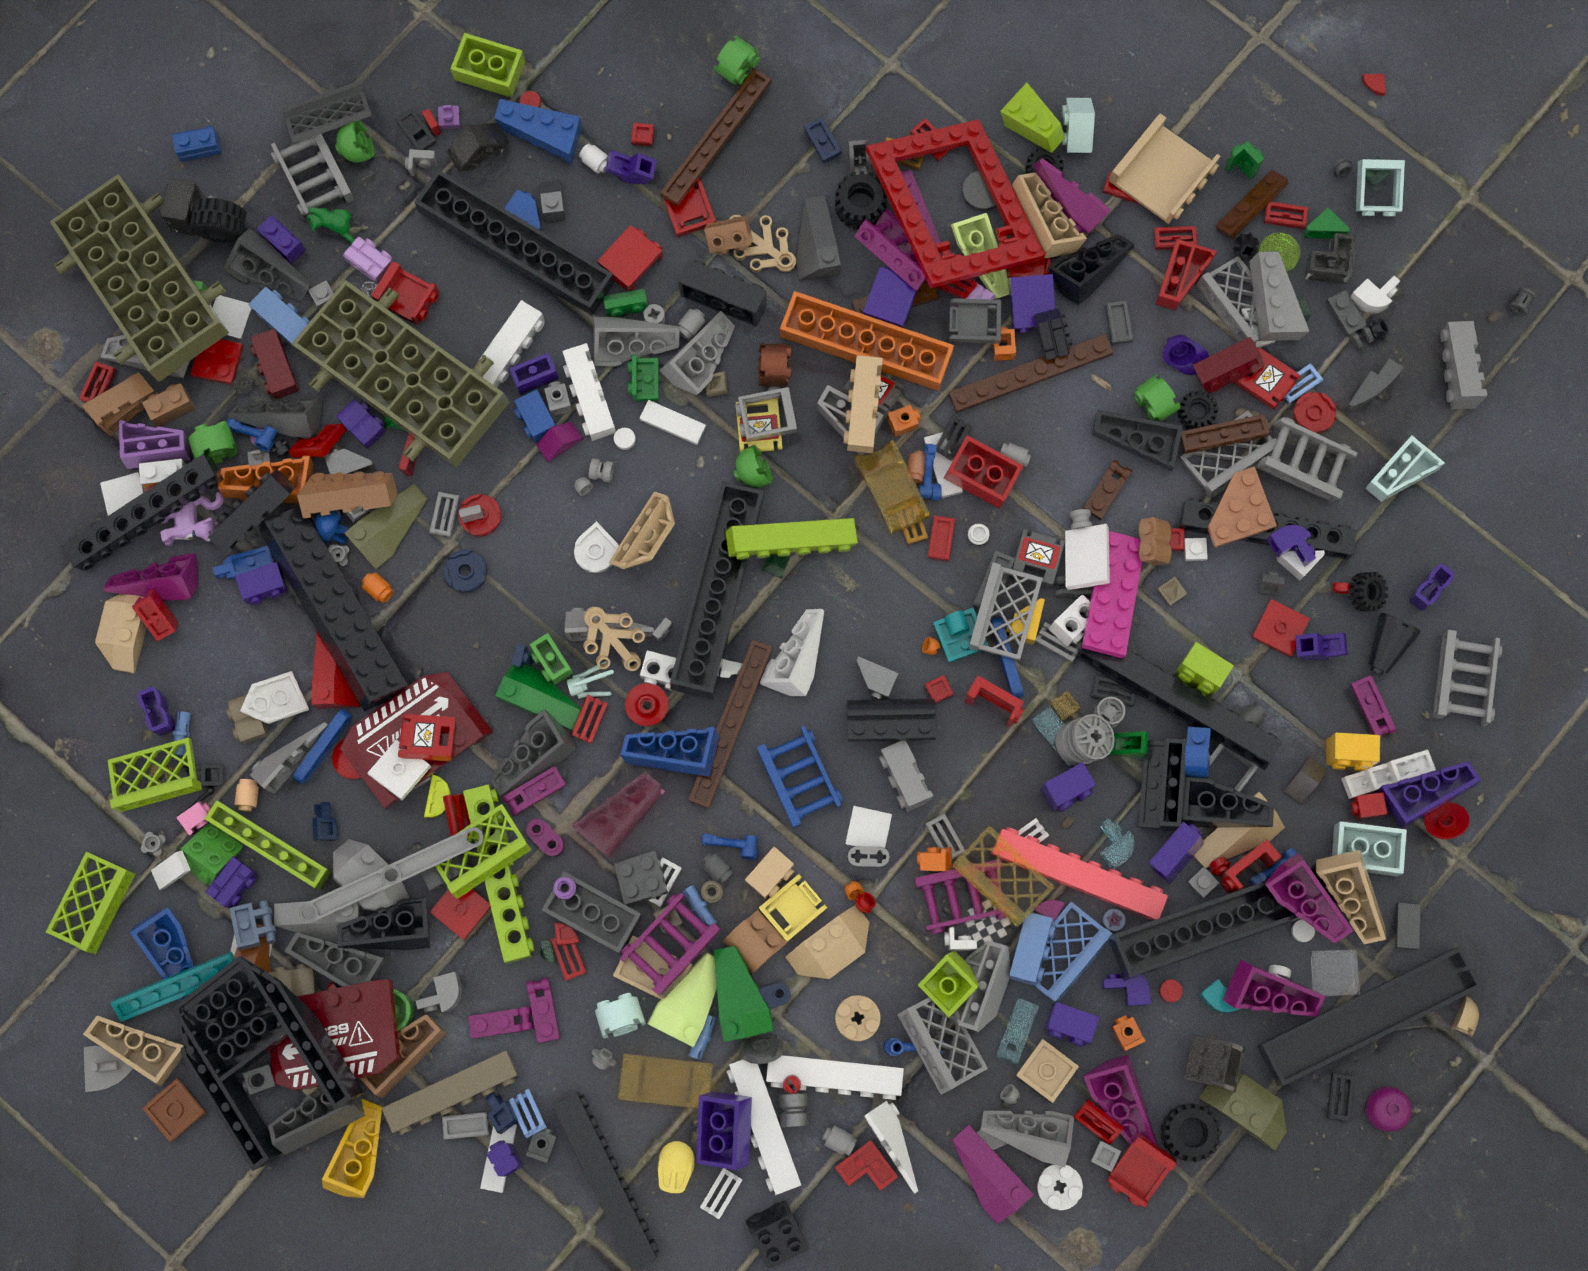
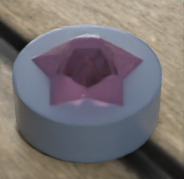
M1110 909L1103 915L1102 922L1106 929L1115 932L1122 929L1125 925V916L1118 909Z

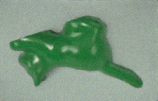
M308 208V211L312 213L307 216L312 231L318 227L325 226L342 235L351 245L356 240L349 234L352 215L348 210L334 209L332 212H329L326 208Z

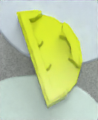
M433 774L424 818H435L445 811L443 797L451 795L448 784L442 778Z

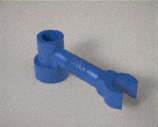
M227 419L226 422L232 433H243L256 437L254 445L265 452L271 450L273 446L272 441L277 434L274 428L266 426L264 431L243 425L234 419Z
M925 443L923 485H918L917 497L939 501L942 491L941 485L932 483V468L936 454V445Z
M702 834V845L741 848L740 858L746 860L758 859L757 836L745 835V840Z
M1293 847L1282 854L1284 859L1252 877L1248 882L1251 886L1265 882L1282 863L1296 855L1297 852Z
M888 1038L883 1044L884 1052L889 1056H897L902 1052L917 1051L912 1042H901L897 1038ZM895 1043L897 1044L896 1051L893 1050V1045Z

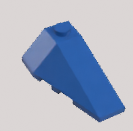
M169 907L151 914L132 927L130 934L163 979L194 967L182 925ZM186 995V996H184V997H181V998H179L178 1000H179V1001H182V1000H183L184 998H186L188 995Z

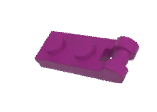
M1370 675L1351 683L1350 687L1369 725L1371 735H1380V738H1382L1383 734L1396 732L1394 722L1372 676ZM1382 719L1384 725L1379 727L1376 721Z
M553 766L506 794L503 800L506 804H509L510 812L515 817L565 787L566 784L557 768ZM521 795L524 802L518 804L516 798Z
M549 977L542 978V981L537 982L533 980L526 981L537 1043L560 1039ZM544 990L545 996L537 997L536 991Z
M531 1007L468 1016L471 1039L532 1030L533 1023L530 1022L529 1017ZM514 1016L521 1017V1024L515 1025Z

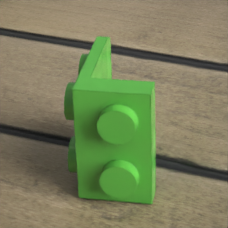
M207 823L180 851H183L191 869L190 872L196 875L202 883L210 886L232 856L236 857L242 851V844L215 825Z

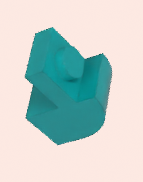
M1219 979L1214 980L1198 994L1204 1003L1215 1012L1230 1013L1239 1010L1222 1001L1227 989Z

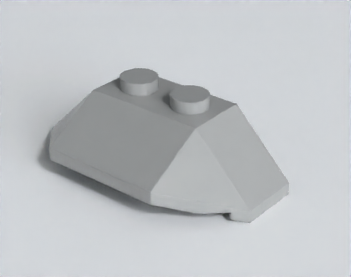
M348 839L332 853L333 879L341 887L388 866L368 844ZM390 868L385 872V877L388 881H395L398 874ZM401 881L357 903L363 909L377 912V909L387 908L396 904V901L409 898Z
M989 940L971 953L965 960L970 965L979 983V987L955 1011L959 1026L977 1032L997 1016L1011 971L1008 946Z

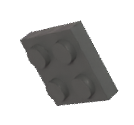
M656 850L614 864L624 905L631 906L668 894Z

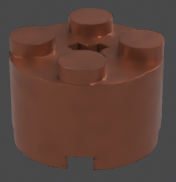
M760 343L759 352H761V356L758 358V385L776 387L788 385V380L791 376V366L787 365L791 357V346H786V344Z

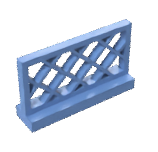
M1070 902L1053 922L1056 928H1065L1066 939L1052 941V938H1050L1047 944L1051 946V956L1047 960H1052L1053 972H1046L1044 976H1053L1054 984L1049 990H1046L1041 985V981H1038L1037 986H1035L1053 1003L1059 1002L1109 943V938L1113 935V933L1103 928L1073 902ZM1071 909L1079 914L1080 923L1067 924L1066 915ZM1092 925L1099 930L1094 937L1084 938L1083 926ZM1080 926L1081 938L1068 939L1067 927ZM1084 941H1090V942L1085 946ZM1082 942L1083 950L1079 954L1070 955L1069 943ZM1066 943L1067 955L1054 956L1053 944ZM1070 958H1075L1074 961L1070 963ZM1068 959V968L1065 971L1055 972L1054 960ZM1056 975H1061L1056 981Z

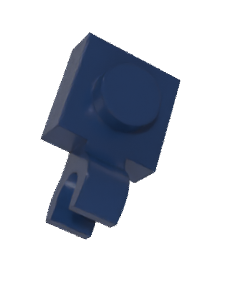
M517 643L511 665L523 668L524 664L532 665L533 658L530 655V651H528L529 647Z
M321 802V804L314 805V812L317 816L312 819L313 839L315 841L337 840L336 818H330V802Z
M492 1092L486 1097L488 1104L493 1110L487 1115L496 1132L503 1134L516 1124L518 1119L510 1103L503 1101L500 1094L496 1096Z

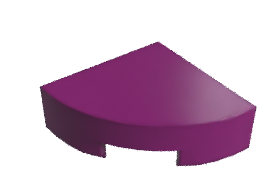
M1048 900L1039 904L1034 911L1040 915L1053 918L1054 922L1065 903L1058 900Z

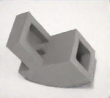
M451 972L433 977L437 995L416 1000L417 1009L429 1013L438 1010L437 1006H440L441 1012L447 1013L453 1010L461 999L462 987L459 974Z

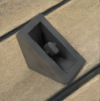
M869 138L854 139L848 142L850 177L853 172H856V175L860 174V171H865L864 175H868L869 172L871 173V161L866 152L867 145H870Z
M1308 757L1283 792L1301 805L1320 783L1327 770Z

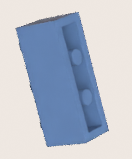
M265 287L248 305L257 316L272 329L275 328L277 333L293 347V341L310 321L305 316L299 317L296 314L298 312L297 309L290 303L286 305L282 301L283 297L276 290L271 292Z
M1026 911L1009 974L1010 980L1037 986V982L1042 981L1045 968H1042L1043 959L1047 960L1050 953V947L1047 944L1049 938L1053 939L1056 925H1053V918Z

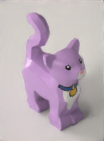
M216 492L214 502H211L205 496H201L198 500L184 505L181 511L167 516L161 524L167 523L169 519L173 518L175 526L160 532L162 542L167 546H172L174 540H192L197 537L203 538L205 541H211L208 536L218 522H213L211 517L198 522L197 505L201 504L209 510L218 509L224 500L221 492Z

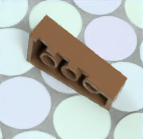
M382 471L365 474L363 472H356L354 474H344L342 472L335 474L316 473L310 477L297 495L303 518H310L311 513L321 512V516L330 515V511L342 509L343 513L352 512V510L362 506L363 510L388 507L393 504L398 493L393 473H384Z
M427 1014L398 1032L401 1059L390 1064L382 1074L360 1079L375 1096L384 1098L447 1032L432 1017Z

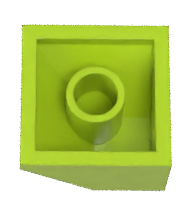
M954 950L948 953L918 986L948 1017H951L979 987V983L970 965Z

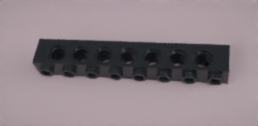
M202 454L62 547L74 568L83 571L89 570L101 559L110 557L118 548L127 546L133 538L147 533L148 529L153 525L164 522L165 518L170 514L181 511L187 503L198 500L201 494L207 490L216 488L218 483L224 479L213 458ZM199 476V480L195 484V479ZM181 488V493L177 496V491ZM161 500H164L163 505L160 507ZM146 511L145 517L142 518L143 512ZM111 534L110 539L107 541L108 535Z
M1197 498L1185 500L1182 506L1179 528L1185 531L1210 535L1207 527L1214 516L1219 502L1203 503L1202 500ZM1199 513H1206L1209 520H1202L1199 517ZM1275 513L1273 515L1277 524L1275 529H1272L1271 532L1265 531L1241 539V541L1270 546L1266 540L1270 534L1284 526L1298 525L1314 534L1315 539H1308L1306 543L1311 544L1315 551L1324 550V556L1349 560L1354 552L1357 530L1351 529L1347 525H1338L1337 527L1331 526L1325 521H1317L1315 523L1309 522L1307 518L1296 517L1292 519L1287 518L1285 514ZM1327 535L1334 536L1336 543H1330Z

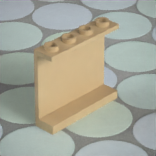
M1160 113L1115 167L1108 181L1169 224L1173 218L1177 220L1184 211L1182 207L1185 204L1189 205L1196 196L1194 192L1197 189L1201 190L1208 181L1206 177L1209 174L1213 176L1220 166L1217 162L1221 156L1217 154L1213 160L1206 157L1164 127L1166 117Z

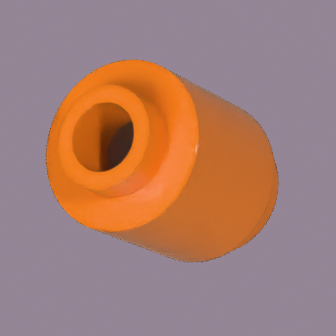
M377 572L373 574L368 573L362 580V589L377 602L380 601L384 604L394 594V590L391 589L392 586Z

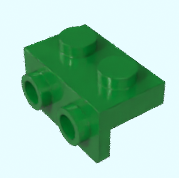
M1246 141L1243 145L1238 144L1231 150V156L1227 159L1228 164L1225 170L1229 172L1235 166H1238L1252 180L1258 174L1265 158L1258 148H1254Z
M644 289L604 296L607 317H617L632 312L639 313L648 306Z
M632 355V361H628V374H632V382H628V394H632L633 401H659V359L637 358V355Z

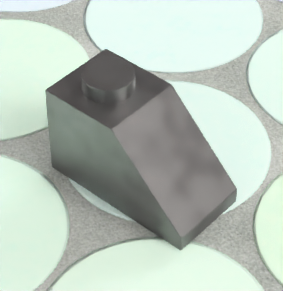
M561 180L541 182L540 196L545 223L566 220Z
M334 449L324 456L330 474L338 472L344 474L363 472L365 474L376 470L371 460L346 449Z
M858 656L856 665L867 692L871 693V697L876 700L889 699L899 673Z

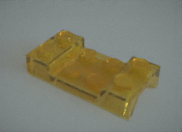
M894 440L889 441L882 450L868 456H855V464L881 512V517L890 535L929 518V510Z
M623 1054L618 1099L698 1108L699 1095L710 1092L714 1064Z

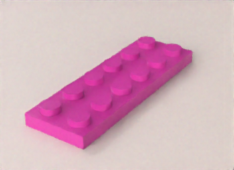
M1109 531L1110 583L1092 587L1081 648L1123 659L1126 656L1142 565L1139 556L1141 539Z

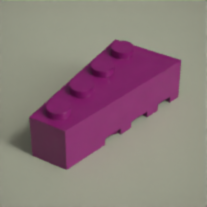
M1240 959L1222 1001L1238 1009L1248 1008L1256 1011L1267 1010L1275 1013L1286 1012L1294 1015L1317 1017L1326 996L1310 987Z

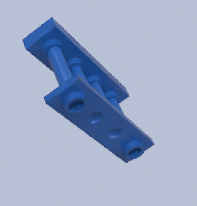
M805 726L801 727L802 736L771 749L770 747L767 749L765 744L757 747L759 756L793 829L801 826L800 820L803 819V816L831 803H834L836 808L839 809L841 808L840 802L843 801L839 789L834 790L813 745V742H816L811 729L807 731ZM807 743L812 754L811 756L782 769L775 767L773 760H776L777 756ZM816 763L821 775L793 788L784 787L782 780L785 779V776ZM825 783L830 795L801 808H794L791 802L794 796Z

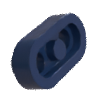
M775 983L758 990L770 1009L785 1005L791 997L789 987L783 983ZM777 990H782L784 992V996L782 998H777L775 996V992Z

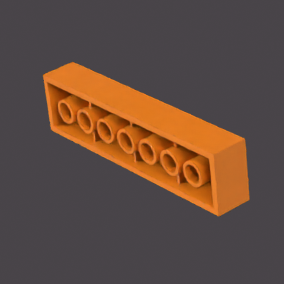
M796 291L792 295L780 327L781 338L856 363L857 355L883 358L881 372L936 391L940 390L954 349L952 344Z

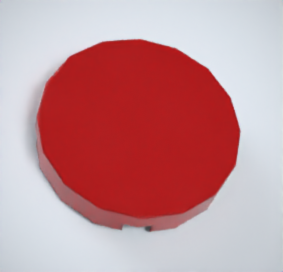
M1308 392L1302 395L1294 405L1293 417L1296 424L1317 434L1328 430L1336 418V406L1332 399L1324 393Z
M483 494L469 496L462 502L460 509L480 505L484 518L463 523L458 513L461 526L467 533L473 536L482 537L491 534L501 522L502 514L498 503L494 498Z

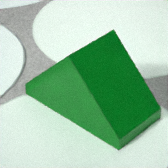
M1327 208L1306 227L1303 238L1345 239L1349 233V227Z
M1148 732L1114 733V747L1109 755L1142 759L1147 754Z

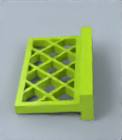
M190 738L108 760L113 795L110 805L111 809L119 812L202 790L201 782L197 780ZM185 745L186 753L180 759L174 754L179 746ZM164 751L168 753L162 764L154 760L159 752ZM139 757H145L148 760L141 770L134 766ZM172 757L180 761L173 772L165 768ZM124 762L127 764V767L120 776L116 773L115 764ZM151 763L159 766L153 778L146 774ZM185 764L189 767L190 776L181 778L178 776V773ZM132 768L139 772L133 783L125 779ZM165 770L171 776L166 783L161 784L157 780ZM143 776L151 780L145 789L137 787ZM124 781L130 785V788L126 794L119 795V787Z
M502 804L460 831L462 832L472 827H487L481 853L470 852V850L462 853L464 854L462 866L451 864L452 858L447 860V863L442 862L435 866L449 891L456 899L532 850ZM502 812L505 816L503 826L492 824L494 816ZM491 828L502 830L499 841L488 839ZM470 831L469 836H467L470 843H472V840H480L479 837H473L475 831ZM506 831L515 832L518 837L511 843L503 842ZM487 843L498 845L495 854H485ZM468 855L479 857L478 864L473 868L466 867ZM449 869H461L459 877L451 882L447 877Z
M86 852L46 933L70 943L83 951L96 955L136 874ZM90 859L96 861L98 869L88 873L87 865ZM111 868L117 870L113 879L106 881L104 871ZM99 874L102 884L92 887L89 877ZM85 880L87 890L78 893L76 888L78 883ZM103 888L105 895L102 900L96 902L94 891ZM89 894L92 904L82 908L80 897ZM75 900L78 910L68 913L66 908L68 903ZM93 908L95 915L92 920L86 922L84 911ZM79 914L81 924L72 928L69 918ZM65 920L67 930L61 933L56 932L55 929L58 923ZM83 928L85 935L81 943L75 940L73 932Z

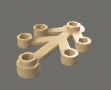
M733 215L729 219L738 218L742 216ZM767 215L760 218V227L763 229L764 240L751 231L752 243L756 246L740 250L744 253L742 256L736 254L738 251L735 248V259L742 261L746 256L769 254L774 259L760 260L755 258L751 260V271L759 273L764 268L777 267L782 272L791 271L796 265V258L788 251V230L781 227L776 231V238L780 242V251L773 247L772 219ZM764 220H768L770 222L768 225L762 224ZM784 232L786 236L780 237L778 234ZM788 260L789 264L784 265L782 264V261ZM758 263L760 267L754 268L753 264Z
M600 607L588 608L584 614V621L589 626L587 640L583 645L586 653L594 654L597 652L598 646L595 639L599 629L603 635L599 656L596 658L598 667L600 669H607L610 666L608 654L611 643L623 658L622 663L628 671H636L641 665L639 656L635 652H629L618 638L633 639L634 642L640 643L645 639L642 629L609 628L606 623H620L622 627L627 628L632 625L633 620L628 613L606 614ZM594 616H599L597 620H592ZM624 618H629L626 623L622 622ZM641 633V636H640V637H638V638H635V637H634L635 634ZM590 644L594 645L592 649H587ZM606 659L604 664H600L601 660ZM632 661H636L634 665L630 666Z

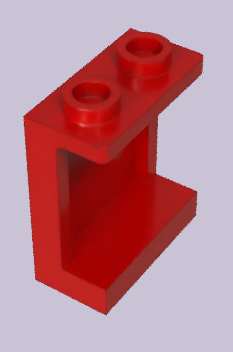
M631 225L597 261L599 266L613 274L614 281L627 292L634 291L636 289L635 283L657 259L661 260L663 258L662 247L656 241L651 242L648 240L646 234L640 228L635 229Z
M392 261L371 295L373 300L379 301L387 289L391 288L399 295V298L394 301L388 310L418 326L421 321L426 319L430 305L437 301L439 290L436 284H429L404 271L398 263Z
M977 676L964 701L972 706L979 695L1011 714L1006 724L1009 728L1012 723H1018L1025 710L1021 708L1024 703L1022 700L980 676Z
M1265 840L1229 868L1220 877L1222 881L1220 884L1227 893L1239 891L1243 888V885L1236 878L1240 873L1258 859L1267 868H1270L1282 856L1268 840Z
M1138 1133L1112 1172L1108 1175L1107 1181L1117 1193L1122 1191L1129 1196L1128 1200L1137 1207L1142 1205L1146 1208L1149 1199L1169 1171H1172L1176 1166L1177 1159Z

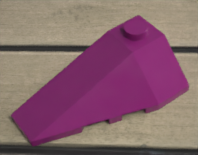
M196 553L171 557L168 563L157 565L155 562L149 564V567L142 571L133 569L110 576L103 589L105 592L145 597L148 591L154 588L163 600H187L193 596L198 587Z
M1299 853L1282 863L1265 883L1279 904L1289 909L1333 943H1337L1353 932L1349 923Z
M1129 1054L1107 1060L1084 1074L1091 1097L1096 1103L1098 1102L1106 1114L1124 1127L1121 1135L1129 1145L1138 1133L1157 1145Z
M969 1124L952 1139L981 1207L997 1224L1016 1212L1034 1195Z

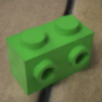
M548 633L529 644L533 650L530 655L536 664L541 662L544 667L541 672L548 682L552 680L556 685L573 674Z

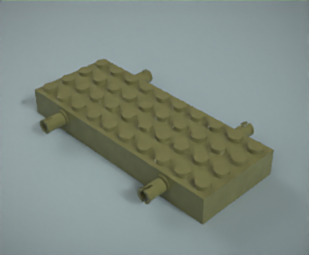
M117 174L50 221L69 250V254L57 263H54V266L61 275L75 265L80 267L128 340L127 345L113 353L115 359L122 365L137 354L148 372L160 382L229 333L211 307V301L225 293L226 290L219 280L204 291L199 289L150 217L151 212L166 203L157 192L145 202H140L120 174Z
M345 280L292 343L300 355L320 369L308 385L319 393L329 379H335L413 436L414 440L402 453L405 457L410 458L414 462L424 447H428L457 468L510 403L504 392L483 378L494 362L489 357L486 358V355H483L473 369L467 367L388 310L394 301L399 298V295L394 290L388 288L379 301H375Z

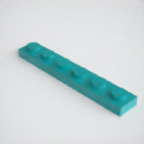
M232 951L113 999L111 1005L120 1022L191 994L231 963L235 957Z

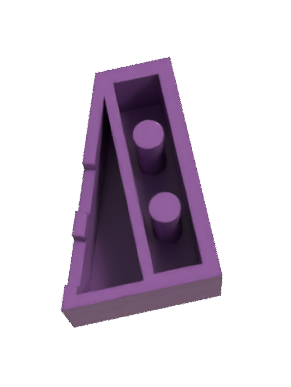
M119 420L120 459L127 469L139 468L140 463L183 459L184 462L191 461L190 444L184 431L158 426L157 428L148 427L140 423L138 425L130 424Z

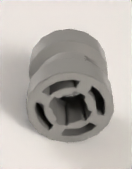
M592 458L589 468V479H602L603 482L610 483L613 476L614 462H601L599 459Z

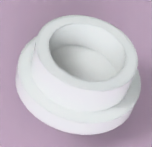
M974 524L968 531V538L971 543L982 545L989 539V530L983 524Z

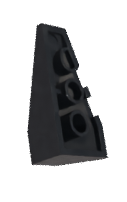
M426 896L401 899L396 901V904L387 908H379L377 912L367 916L362 915L337 925L338 948L387 950L430 948Z

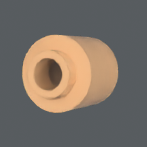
M239 780V784L236 786L234 806H238L239 811L251 812L252 808L257 807L259 786H257L255 780Z

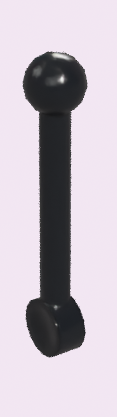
M207 787L206 792L186 810L199 801L202 802L208 795L214 794L215 789Z

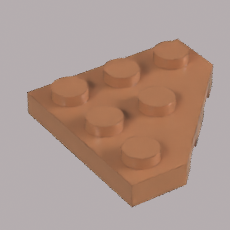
M1255 467L1233 474L1207 527L1214 548L1277 527Z

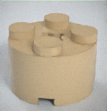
M860 995L848 997L841 1002L836 1011V1027L839 1033L850 1041H865L876 1033L880 1025L879 1009L868 997ZM854 1013H858L859 1016L863 1015L864 1019L861 1020L860 1025L857 1022H852L851 1019L854 1018Z

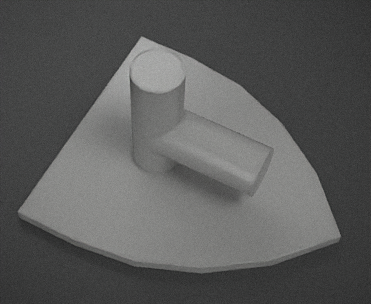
M101 1046L84 1047L85 1092L108 1089L121 1082L133 1070L132 1067Z

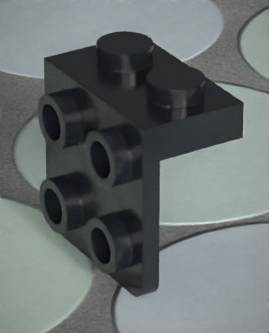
M786 1200L775 1203L770 1208L760 1213H755L745 1220L750 1234L768 1268L792 1258L808 1248Z

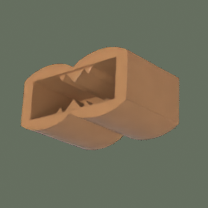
M1155 517L1141 519L1139 524V536L1141 539L1139 556L1141 561L1156 566L1169 564L1172 554L1169 544L1171 538L1170 523Z

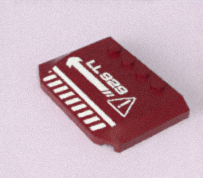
M448 672L422 676L353 725L340 747L343 754L385 810L400 799L371 778L368 772L395 740L400 741L404 714L456 717L452 760L472 745H477L493 733ZM442 729L439 746H448L449 733H442ZM424 760L431 768L414 787L450 761Z
M373 980L298 996L318 1017L356 1079L382 1074L390 1064L401 1059L393 980ZM289 1037L270 1050L271 1068L275 1084L296 1091L320 1087Z

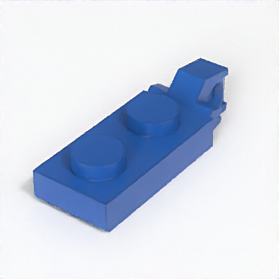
M268 546L229 556L223 560V565L212 568L217 579L226 576L227 579H236V575L274 563Z

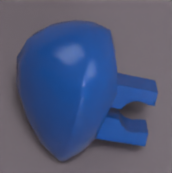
M333 510L330 511V515L321 516V512H319L315 516L314 527L323 542L327 543L334 540L344 544L347 537L341 533L345 534L350 528L340 524L342 521L340 511Z

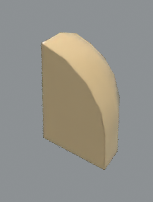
M1468 996L1463 997L1451 1028L1473 1037L1479 1020L1477 1005Z

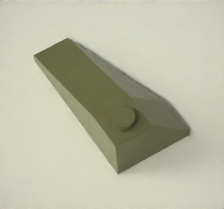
M413 484L399 493L391 506L375 509L347 530L345 535L377 570L393 557L397 551L396 548L402 539L404 540L408 529L417 519L428 499Z

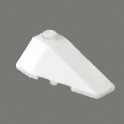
M806 609L792 629L793 635L787 643L783 642L779 647L781 652L775 660L771 659L767 664L759 682L761 685L789 696L807 695L815 673L824 616L823 609Z
M885 1101L864 1115V1118L915 1194L918 1192L901 1125L897 1118V1115L900 1113L893 1102L888 1104Z

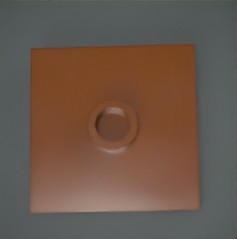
M176 1078L142 1108L170 1143L207 1112L180 1078Z

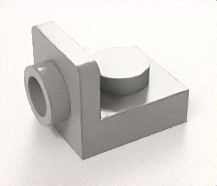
M410 149L409 157L406 156L405 168L408 169L411 176H415L416 165L422 168L437 166L438 158L435 151Z
M327 280L308 290L319 310L334 294Z

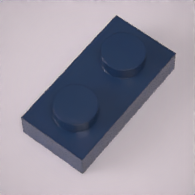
M822 117L804 126V131L823 163L842 154L840 147Z

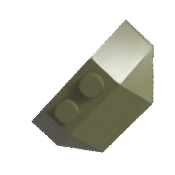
M1245 1074L1211 1079L1198 1098L1274 1151L1287 1133L1282 1100Z

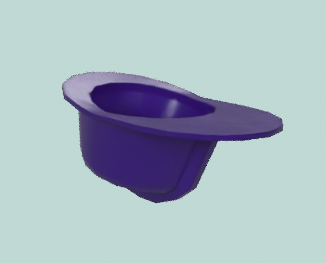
M1176 335L1172 338H1167V344L1163 349L1162 356L1167 364L1187 375H1195L1192 365L1208 358L1209 354L1204 347L1189 337Z

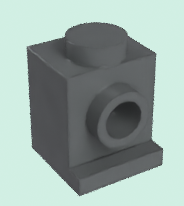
M545 1128L534 1134L525 1156L549 1163L558 1136L553 1135L554 1130ZM541 1139L546 1142L544 1148L538 1146V1141Z

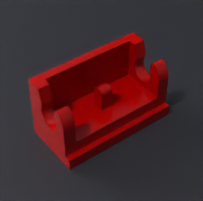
M154 588L148 591L145 597L141 598L140 596L132 606L157 642L176 631L179 622Z

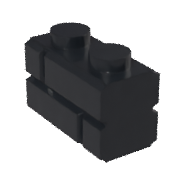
M1059 309L1035 314L1034 318L1045 360L1069 355L1068 346H1071L1072 342L1070 334H1065L1064 328L1068 327L1066 316H1061Z

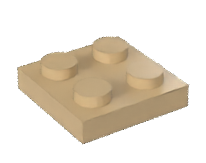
M1042 1039L1016 1076L1053 1103L1079 1066Z

